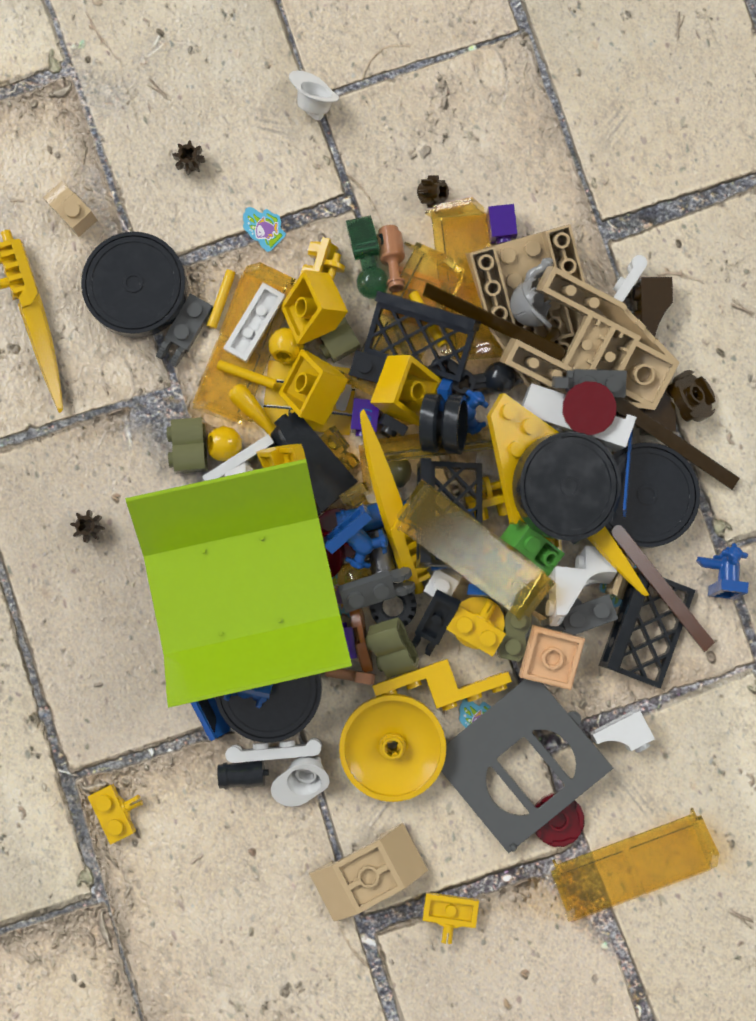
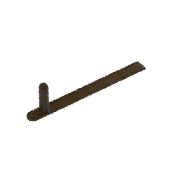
M426 283L423 296L469 318L482 321L481 324L511 338L518 339L555 359H562L565 356V349L554 343L561 334L559 328H552L546 337L543 338L432 284Z
M614 397L617 417L626 418L627 414L637 417L635 425L733 490L740 479L738 476L624 398Z

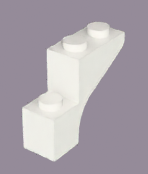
M584 547L581 554L576 556L575 568L555 566L550 576L547 575L545 591L549 592V600L546 602L545 612L549 616L550 626H559L583 588L597 583L610 584L617 574V570L595 547Z

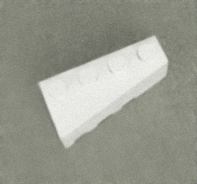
M531 384L526 391L522 406L560 433L575 432L565 423L562 415V403L565 394ZM627 414L626 419L615 416L612 424L605 431L589 436L600 441L611 453H615L626 448L637 417Z

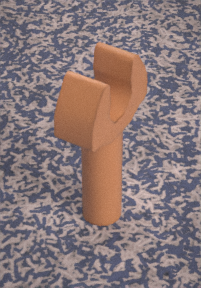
M347 669L325 672L326 677L374 685L376 676L373 673Z

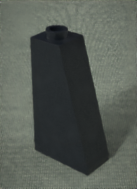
M295 412L290 416L285 413L274 422L276 428L270 435L276 446L302 444L319 516L345 495L358 481L303 418L299 417Z

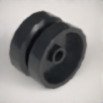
M425 394L419 419L421 450L428 453H437L443 445L447 454L461 455L465 448L468 430L467 398L465 395L451 394L445 402L441 394Z

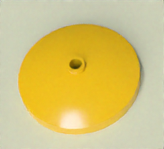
M401 694L379 695L359 705L346 720L340 736V760L348 779L358 790L367 796L386 802L408 800L426 791L438 778L446 757L444 731L435 714L419 700ZM396 741V748L391 749L387 746L388 742Z

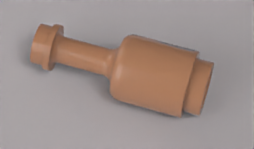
M385 225L378 230L376 236L379 259L382 264L389 268L390 279L387 281L389 291L400 292L404 289L405 284L404 278L400 277L398 265L405 259L402 233L395 225Z

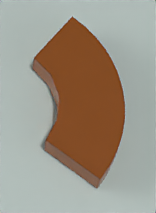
M362 608L349 613L351 626L355 632L357 643L355 646L362 671L365 673L373 671L372 651L366 645L365 615Z

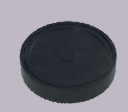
M124 232L109 237L92 251L83 268L81 289L87 308L106 329L124 337L143 338L163 331L174 322L186 301L188 281L179 257L166 242L144 232Z
M579 432L553 433L536 440L521 455L513 475V498L522 519L538 534L556 540H581L599 532L613 517L621 496V476L613 455L597 439Z
M647 442L632 444L626 517H623L628 446L613 454V457L618 465L621 476V496L616 512L605 526L611 534V529L614 526H622L639 548H654L679 538L693 523L700 504V487L691 465L682 455L667 446Z
M321 674L273 684L270 697L262 703L261 708L255 707L256 701L252 697L243 699L238 695L230 696L229 701L224 700V695L216 697L217 706L226 723L245 738L265 743L286 740L303 730L316 714L322 697Z

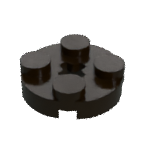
M686 370L674 377L672 384L667 388L668 394L674 399L683 420L686 422L691 420L701 422L714 414L715 409L712 410V403L716 402L715 395L706 379L702 376L697 378L695 375H692L695 373L694 371Z

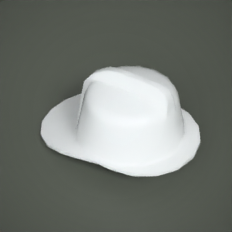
M299 70L292 71L289 74V80L297 89L298 107L315 120H321L323 115L330 110L332 103L339 100V96L319 77Z
M316 756L315 758L299 757L295 759L289 769L279 775L272 783L271 793L276 802L284 806H300L327 789L330 780L329 775L322 766L321 758Z

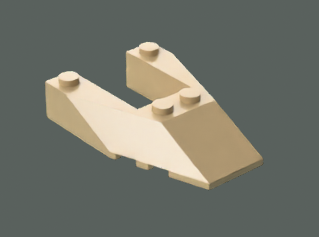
M547 266L535 291L585 317L562 362L514 338H510L499 362L565 395L566 388L552 387V376L567 377V370L572 369L626 370V396L624 399L637 408L655 410L680 362L646 329V326L631 313L623 302L555 266Z

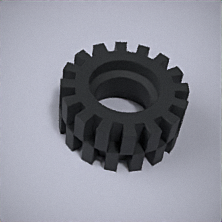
M411 592L405 596L396 595L403 602V611L398 616L392 617L384 612V601L370 605L372 618L378 624L399 617L405 627L416 614L417 603L414 594Z

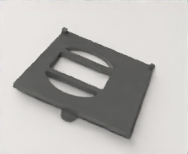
M524 679L446 744V757L441 770L508 853L516 851L521 843L614 769L579 727L581 715L576 711L567 713L543 683ZM533 730L554 732L568 742L573 750L576 761V770L573 778L567 775L533 734ZM522 737H525L565 785L540 807H536L497 760L500 755ZM488 767H492L528 810L529 814L517 815L509 813L494 802L489 794L486 783Z

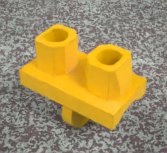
M322 237L321 242H310L308 255L316 260L314 266L307 264L302 266L300 275L304 270L330 273L334 280L336 272L344 273L346 267L339 263L342 255L337 253L338 247L331 243L330 238Z
M488 476L482 477L483 521L489 519L487 511L489 506L496 505L499 516L507 515L500 481L490 483ZM472 496L464 497L468 509L476 506V500Z

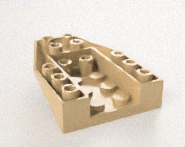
M571 224L466 253L482 309L543 338L546 337L552 328H559L561 334L554 343L562 346L566 354L585 316L544 295V302L551 300L549 303L551 308L546 318L552 327L548 328L545 325L530 327L522 325L514 318L510 309V300L517 286L524 283L528 270L541 264L543 258H552V266L585 282ZM488 327L504 352L511 337ZM517 371V373L519 374L527 388L531 384H535L556 391L555 389Z

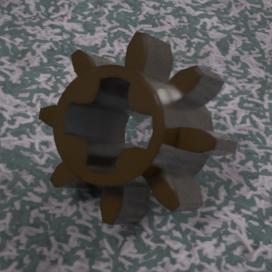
M191 140L188 141V144H178V153H172L174 160L178 161L175 164L177 170L184 168L187 175L190 174V171L196 170L200 172V163L206 162L204 156L200 155L203 151L201 146L199 145L195 148ZM186 156H189V157H191V158L193 157V159H192V160H189L188 158H185V157H186Z
M428 175L427 179L421 180L417 188V196L421 201L420 203L427 204V208H438L439 204H445L449 195L448 185L445 183V180H439V175Z
M87 510L86 516L76 513L78 518L76 523H70L71 526L76 528L73 536L77 538L83 535V542L85 543L89 542L90 537L99 540V531L105 530V527L99 524L102 516L97 515L92 518L93 513L91 510ZM86 521L92 523L90 524L92 529L90 532L84 530L86 527L84 523Z

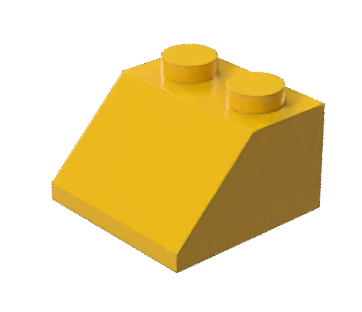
M304 270L280 305L297 345L305 344L334 331L348 313L330 273Z
M301 348L278 394L299 417L325 425L328 417L333 412L338 398L344 391L348 379L336 367Z
M411 355L387 356L370 403L391 417L419 426L423 398L427 393L437 394V389L442 379Z

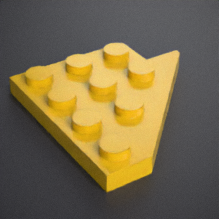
M502 393L499 394L489 411L487 420L508 519L511 524H517L521 516L514 502L512 481L518 460L524 451L536 440L546 435L560 432L511 397Z

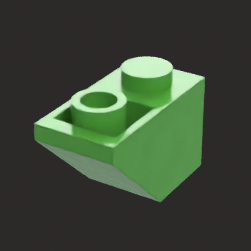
M521 520L517 524L510 523L500 537L513 550L548 575L551 574L554 567L565 555L544 536L535 532Z

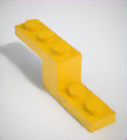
M444 659L418 668L415 671L376 683L372 687L376 696L380 694H397V688L405 685L407 690L422 685L421 680L426 678L435 707H442V710L446 711L457 707V701L467 698V701L471 702L482 698V692L491 689L492 693L507 689L506 684L512 682L509 672L504 671L458 688L448 659Z

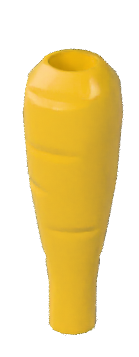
M242 384L234 386L229 391L232 403L271 437L270 434L276 427L271 423L257 399L246 386Z

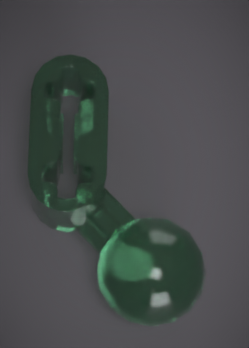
M371 215L345 220L354 260H360L362 271L356 279L358 291L363 297L375 299L377 291L387 292V281L389 278L383 269L377 267L375 256L380 255V250Z

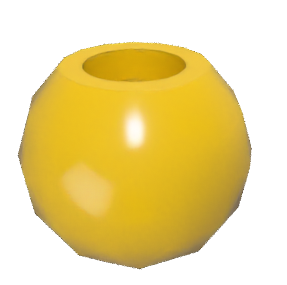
M283 327L276 330L269 339V352L280 363L290 364L294 362L301 348L304 349V344L297 345L290 328Z
M227 426L217 427L208 435V453L215 460L225 462L241 452L242 438L234 428Z

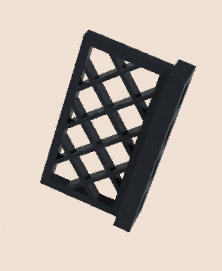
M377 291L375 298L377 304L363 352L386 359L391 354L385 352L391 350L393 355H398L395 347L406 341L413 353L411 356L415 357L421 364L423 363L419 354L431 349L436 362L429 366H424L435 375L461 382L476 331H479L482 321L387 292ZM383 309L391 311L396 320L386 327L383 326L380 320ZM397 313L402 314V315H405V316H403L402 318H399V316H398ZM412 317L415 318L420 328L408 335L402 322ZM422 321L428 322V324L424 326ZM398 325L404 338L392 343L386 331ZM433 325H438L444 336L432 342L426 329ZM446 328L451 329V330H454V331L448 333L447 330H446ZM422 332L428 345L416 351L410 338ZM458 332L468 334L465 346L456 350L450 337ZM383 334L388 347L381 351L372 349L374 338ZM447 340L452 353L441 359L434 346ZM463 351L462 357L460 358L458 353ZM455 356L459 364L456 375L448 373L443 364L444 361ZM439 365V367L441 368V370L436 369V368H433V367Z
M420 458L417 464L416 568H427L428 566L455 568L483 567L482 463L431 461V458ZM435 468L446 469L452 477L442 485L435 477ZM464 470H475L476 480L470 486L459 476ZM454 479L465 489L457 498L445 488ZM475 485H476V493L472 490V488H473ZM441 491L452 501L444 510L435 503V497ZM466 493H469L476 500V506L470 512L459 502ZM454 505L466 515L457 524L446 514ZM435 510H436L437 513L439 514L436 518H435ZM441 517L452 527L444 536L435 529V523ZM467 518L476 526V532L470 538L459 528ZM453 531H456L466 541L457 550L445 540ZM435 536H436L437 539L439 540L436 544H435ZM441 543L452 553L447 560H435V548ZM469 544L476 552V561H466L459 552Z
M634 568L649 595L646 596L647 600L644 601L645 596L628 583L617 612L618 619L614 621L598 666L661 689L683 625L673 614L676 620L675 626L666 631L661 618L671 614L672 611L668 610L661 614L658 613L654 601L661 597L659 595L651 597L648 590L649 582L637 568ZM664 578L670 587H673L674 592L680 590L686 593L683 603L689 609L696 590ZM649 604L654 617L643 622L639 613L641 607ZM657 621L662 634L650 639L645 626ZM641 629L645 642L634 647L630 639L632 632ZM664 638L667 649L665 653L657 656L652 643ZM648 645L653 658L641 664L636 651ZM632 653L637 666L630 670L620 668L623 658ZM653 663L658 668L655 681L647 678L644 667ZM639 670L641 675H638L634 672Z

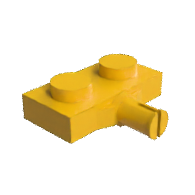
M487 600L480 614L472 613L459 606L446 630L493 657L506 635L504 631L495 627L489 620L497 606L492 604L490 607L491 602Z
M114 783L88 796L89 802L110 845L136 832L131 821L130 810L143 805L142 800L132 804L141 798L140 795L125 801L119 796Z
M426 892L422 920L443 926L441 943L446 944L447 939V943L452 944L454 928H476L479 899Z

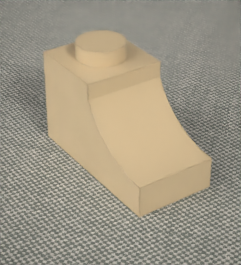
M62 181L43 197L48 205L78 237L98 221L92 211Z

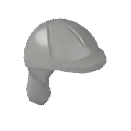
M550 257L543 258L541 264L528 270L524 283L519 284L511 296V312L514 318L522 325L530 327L545 325L548 328L552 327L546 318L551 308V304H549L551 300L544 302V295L535 291L539 282L538 279L543 276L547 266L553 265V259Z

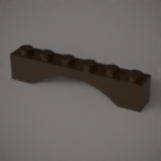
M641 277L636 285L633 286V301H637V311H634L633 315L646 326V329L654 337L663 315L673 303L672 277ZM665 392L655 410L639 408L673 433L676 432L675 404ZM635 425L636 428H639L640 435H650L646 431Z

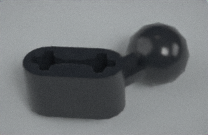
M450 358L443 362L444 365H447L448 373L457 374L458 363ZM501 362L490 364L485 372L473 375L465 369L462 382L465 379L469 380V388L463 387L460 389L459 382L453 380L452 392L455 395H465V397H468L466 394L467 390L474 392V390L488 388L495 394L507 393L516 383V373L513 368Z

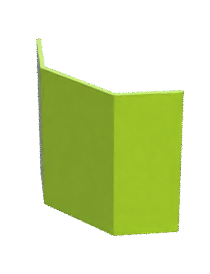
M306 459L125 498L144 557L164 655L168 708L352 666Z

